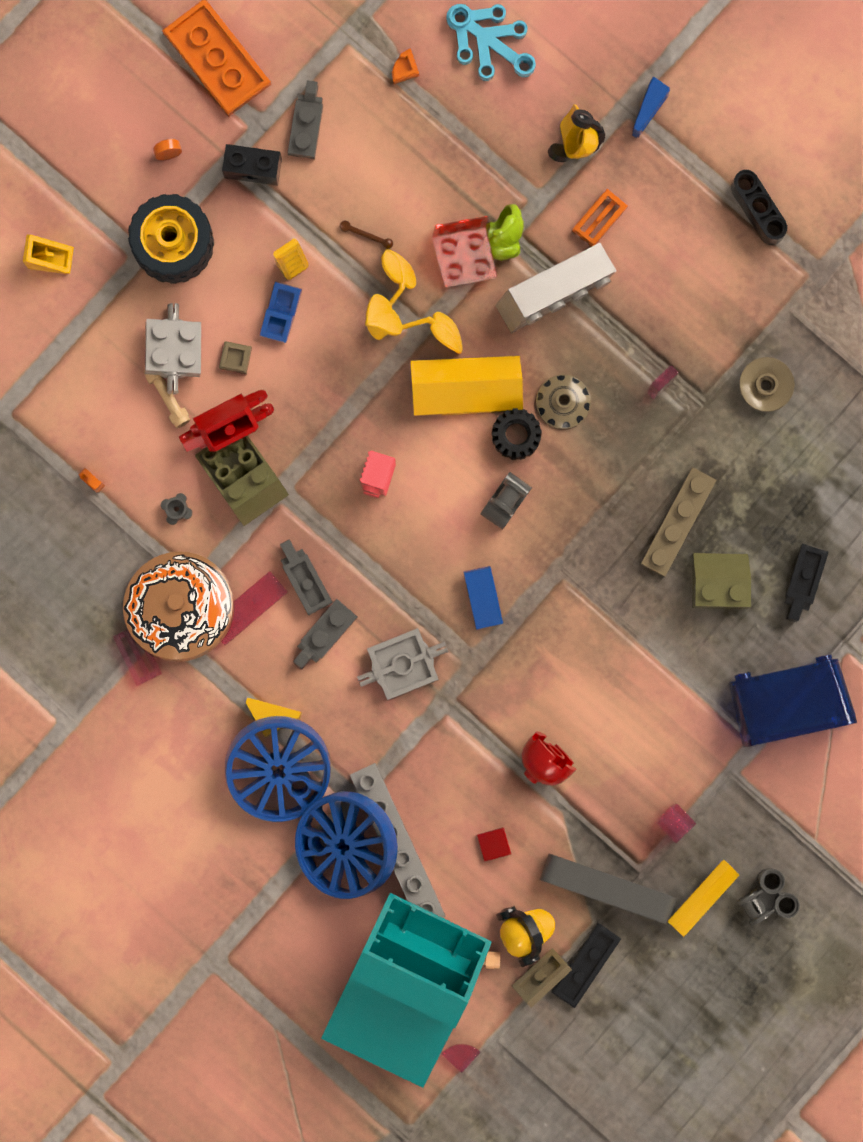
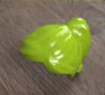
M508 204L501 211L497 221L488 222L489 229L485 237L477 238L472 242L471 252L478 250L492 259L501 261L518 257L520 254L519 240L523 234L524 221L521 209L516 204Z

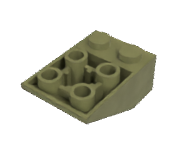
M248 435L218 451L210 452L208 447L195 455L243 526L289 495Z

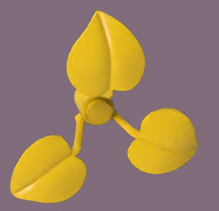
M386 249L381 257L382 267L387 276L393 282L399 284V288L390 301L380 294H375L370 298L365 326H367L370 334L375 339L381 340L388 334L398 336L404 329L429 323L431 324L430 330L438 341L456 353L461 354L463 347L459 330L453 320L442 312H435L433 318L426 317L402 325L398 314L392 309V305L404 291L405 287L411 290L415 288L416 276L406 259L398 253Z

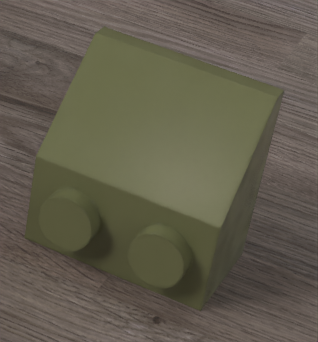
M693 553L692 608L749 609L751 607V573L748 554Z

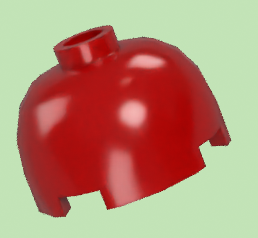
M536 731L523 746L521 753L522 764L526 769L524 775L533 784H537L538 781L546 786L561 784L576 771V768L572 766L574 762L559 745L553 746L545 742L544 740L547 736Z

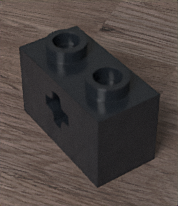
M226 144L222 167L224 178L278 186L282 163L280 151Z

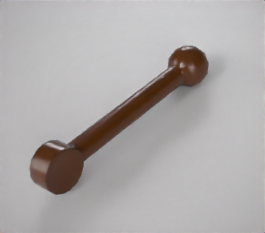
M346 220L340 223V229L343 232H354L383 244L386 249H390L393 246V241L389 238L383 239L351 226L350 222Z

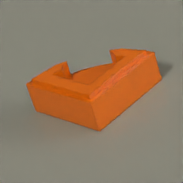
M411 48L401 53L396 60L392 71L393 84L419 76Z
M86 468L78 474L96 493H99L105 487Z

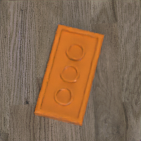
M207 0L200 1L162 30L165 37L228 117L271 85L268 77Z

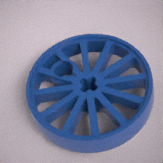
M271 716L250 723L232 740L225 758V778L232 797L244 811L265 821L283 822L301 817L312 804L324 796L330 780V756L323 739L308 724L291 717ZM277 728L291 729L293 731L285 747L279 752ZM271 729L273 752H270L264 746L256 733ZM300 733L311 740L310 743L297 752L291 753ZM247 739H250L263 757L241 750L240 747ZM316 749L319 750L322 756L320 761L298 762ZM235 757L256 765L254 768L232 769ZM273 765L276 766V767H279L280 765H282V766H283V769L281 770V769L277 768V769H275V771H274V770H273ZM324 770L322 780L320 782L312 780L308 771ZM258 777L241 790L236 788L233 779ZM304 781L306 786L302 789H295L292 787V783ZM266 784L257 805H253L245 799ZM282 784L286 786L289 795L298 802V806L285 810ZM277 785L279 810L264 809L274 786ZM312 789L315 790V793L308 800L304 799L311 793Z
M342 791L319 799L304 812L298 823L295 835L296 856L304 875L318 890L335 898L352 899L374 892L388 880L396 864L398 852L397 838L389 817L376 802L359 793ZM341 802L350 803L346 822L344 820ZM326 803H329L333 822L323 811V806ZM359 808H361L369 817L357 828L356 821ZM313 818L318 821L323 829L318 830L311 826ZM375 822L381 836L365 838L364 832ZM320 837L323 839L324 843H326V847L322 846L320 842ZM383 843V856L370 851L366 846ZM332 852L317 868L312 856H323ZM365 860L381 866L378 875L373 872ZM336 861L330 882L323 876V873ZM344 869L346 872L349 889L341 887ZM357 870L369 883L367 887L362 888L360 886Z

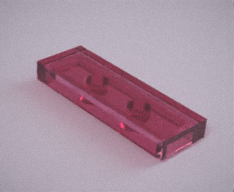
M270 571L234 601L233 620L229 631L221 641L225 646L288 593Z

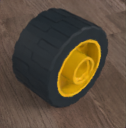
M162 194L148 199L133 214L128 228V241L136 261L142 270L146 271L147 275L163 283L177 284V282H186L198 276L207 267L213 255L214 238L208 218L197 203L195 204L191 199L181 197L178 194ZM177 236L174 241L166 242L169 237Z

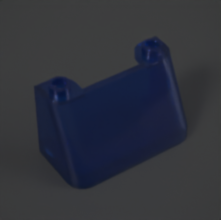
M832 654L816 657V663L755 677L751 676V672L734 675L735 681L729 682L743 747L857 723L855 710L839 660L832 659Z

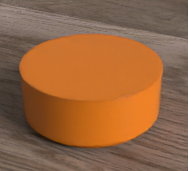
M176 139L160 141L153 147L157 160H169L182 153L180 142Z

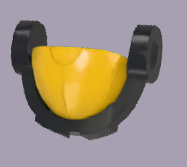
M573 104L571 110L560 124L564 145L552 144L548 149V154L551 159L557 162H566L569 158L580 159L596 152L602 142H604V128L593 118L591 113L581 110L576 104Z
M515 905L497 913L496 916L499 921L506 920L501 926L500 938H502L507 952L515 957H524L519 960L521 967L531 965L539 960L542 945L553 935L555 930V921L552 915L543 909L522 912L517 910Z

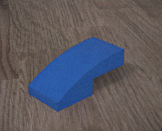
M275 282L260 336L287 343L300 300L301 288Z
M487 566L464 571L476 630L503 624L491 567Z

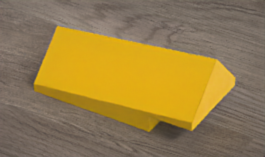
M520 356L411 361L414 416L441 414V416L504 412L507 410L511 411L513 408L523 409V380Z

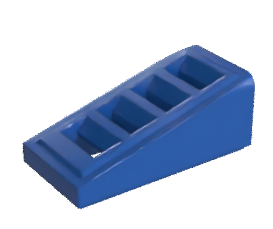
M652 77L633 127L632 136L635 138H639L669 96L670 87L655 77Z

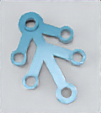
M456 4L448 10L446 20L449 27L457 33L459 48L457 60L460 64L468 65L473 60V51L468 47L467 31H469L477 38L480 60L478 75L481 80L489 81L494 77L495 73L494 66L490 60L489 47L513 64L514 71L518 76L529 77L534 73L536 62L532 55L528 53L517 54L497 39L507 36H513L516 39L524 38L528 29L525 22L518 20L509 25L483 28L476 21L491 19L495 23L504 21L506 10L502 5L496 4L491 8L471 10L464 4ZM500 10L503 15L498 18L493 15V12ZM457 15H463L465 17V20L463 22H457L455 20V17ZM516 26H522L524 28V32L518 34L514 31V28ZM468 52L470 57L464 60L460 57V54ZM522 63H527L530 68L527 71H522L519 66ZM484 68H489L492 73L485 76L481 71Z

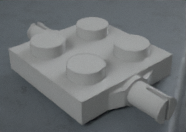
M169 303L167 305L168 319H146L145 374L160 375L167 378V393H172L173 384V394H178V379L183 377H200L201 322L179 319V304H174L173 313V303Z
M417 628L367 648L372 661V671L357 676L358 681L369 677V679L359 682L360 686L362 687L377 681L383 688L388 701L439 680L434 669L433 658L448 653L447 647L436 651L445 647V642L443 641L429 648L423 641Z

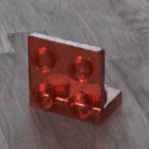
M488 216L435 225L432 239L445 287L497 278V270L489 240L490 221Z

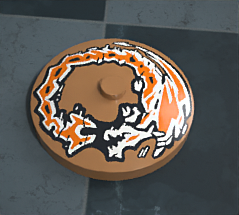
M170 552L149 560L133 575L124 595V620L133 639L147 653L166 661H190L209 653L224 639L233 620L234 596L225 575L213 562L203 556L190 552Z

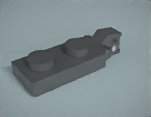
M307 80L305 95L298 94L288 147V155L315 159L323 113V98L317 97L318 82Z
M290 539L281 543L280 546L286 555V558L281 560L283 569L307 614L311 615L333 603L303 549L296 552Z
M336 599L302 638V642L297 646L302 651L293 662L301 669L311 659L317 663L335 645L358 616Z

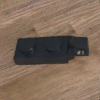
M801 544L785 594L786 599L784 603L790 605L786 617L787 620L797 623L802 609L809 611L810 605L813 604L828 551Z

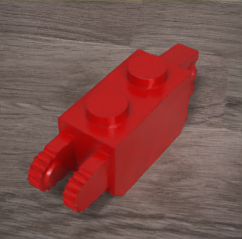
M261 389L245 397L241 393L194 417L195 424L190 426L189 431L179 436L185 451L188 452L198 447L200 449L208 447L210 452H215L255 432L259 427L257 422L274 413V407L271 403H265L250 410L267 399L266 391Z

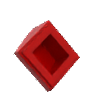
M504 827L477 834L484 862L511 855Z

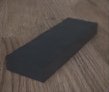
M597 923L570 963L569 967L572 971L556 984L551 992L575 1008L621 938L600 923Z

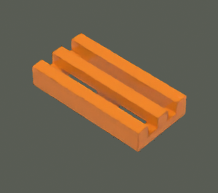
M606 189L575 225L572 232L580 236L581 240L586 241L592 247L599 242L627 209L628 205L609 189ZM610 198L612 201L585 232L582 231L581 228L603 202ZM617 204L619 206L618 210L592 239L589 235Z

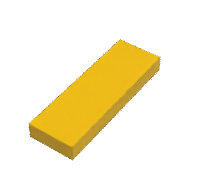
M722 860L668 920V923L684 937L739 877V874L730 864Z

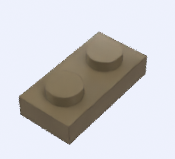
M552 948L519 978L512 987L532 1008L572 969Z

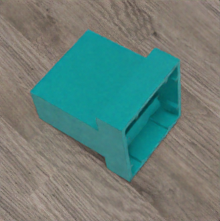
M390 893L321 1039L424 1088L453 1028H456L470 1000L492 941Z

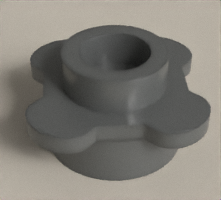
M182 493L169 500L164 499L161 502V508L167 514L166 520L171 525L177 524L183 518L189 519L192 516V510L186 504L187 497ZM179 507V511L175 512L174 508Z

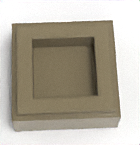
M225 341L219 368L247 375L252 347Z

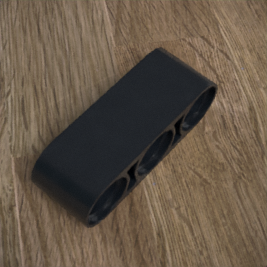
M744 169L739 171L731 184L732 194L761 240L768 245L780 243L786 235L788 228L784 217L758 176L751 170ZM741 179L748 180L751 184V189H741L738 181ZM755 202L763 203L766 211L758 213L753 209L752 204ZM767 226H777L780 230V235H770L767 231Z

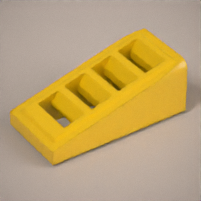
M293 238L273 252L275 263L286 280H291L309 267L308 261L296 238Z

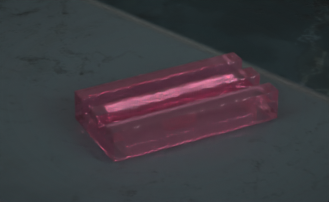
M128 629L113 636L136 686H140L162 675L154 656L144 650L154 672L149 673ZM126 637L144 674L142 678L139 677L121 640Z

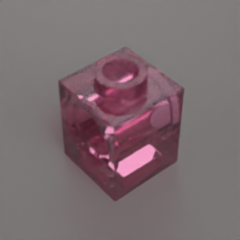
M677 803L672 804L654 822L673 843H677L696 825L694 820Z

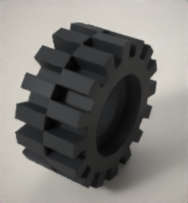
M513 408L511 411H504L502 415L498 416L492 429V442L495 445V449L505 458L509 457L511 460H521L532 455L538 448L541 440L542 430L540 429V423L532 413L529 414L525 409L518 410V408ZM513 424H520L527 431V439L518 445L510 443L506 438V430Z

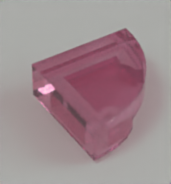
M456 1044L446 1048L441 1054L462 1073L481 1051L468 1044Z

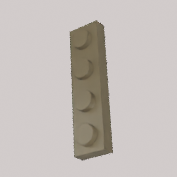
M693 467L691 468L640 565L663 577L666 576L717 481L716 479Z

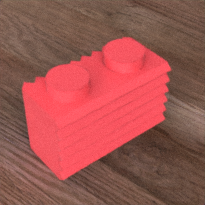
M370 451L366 458L367 462L364 463L363 473H361L362 478L359 480L364 491L363 494L379 498L380 494L384 496L387 494L396 461L393 457Z

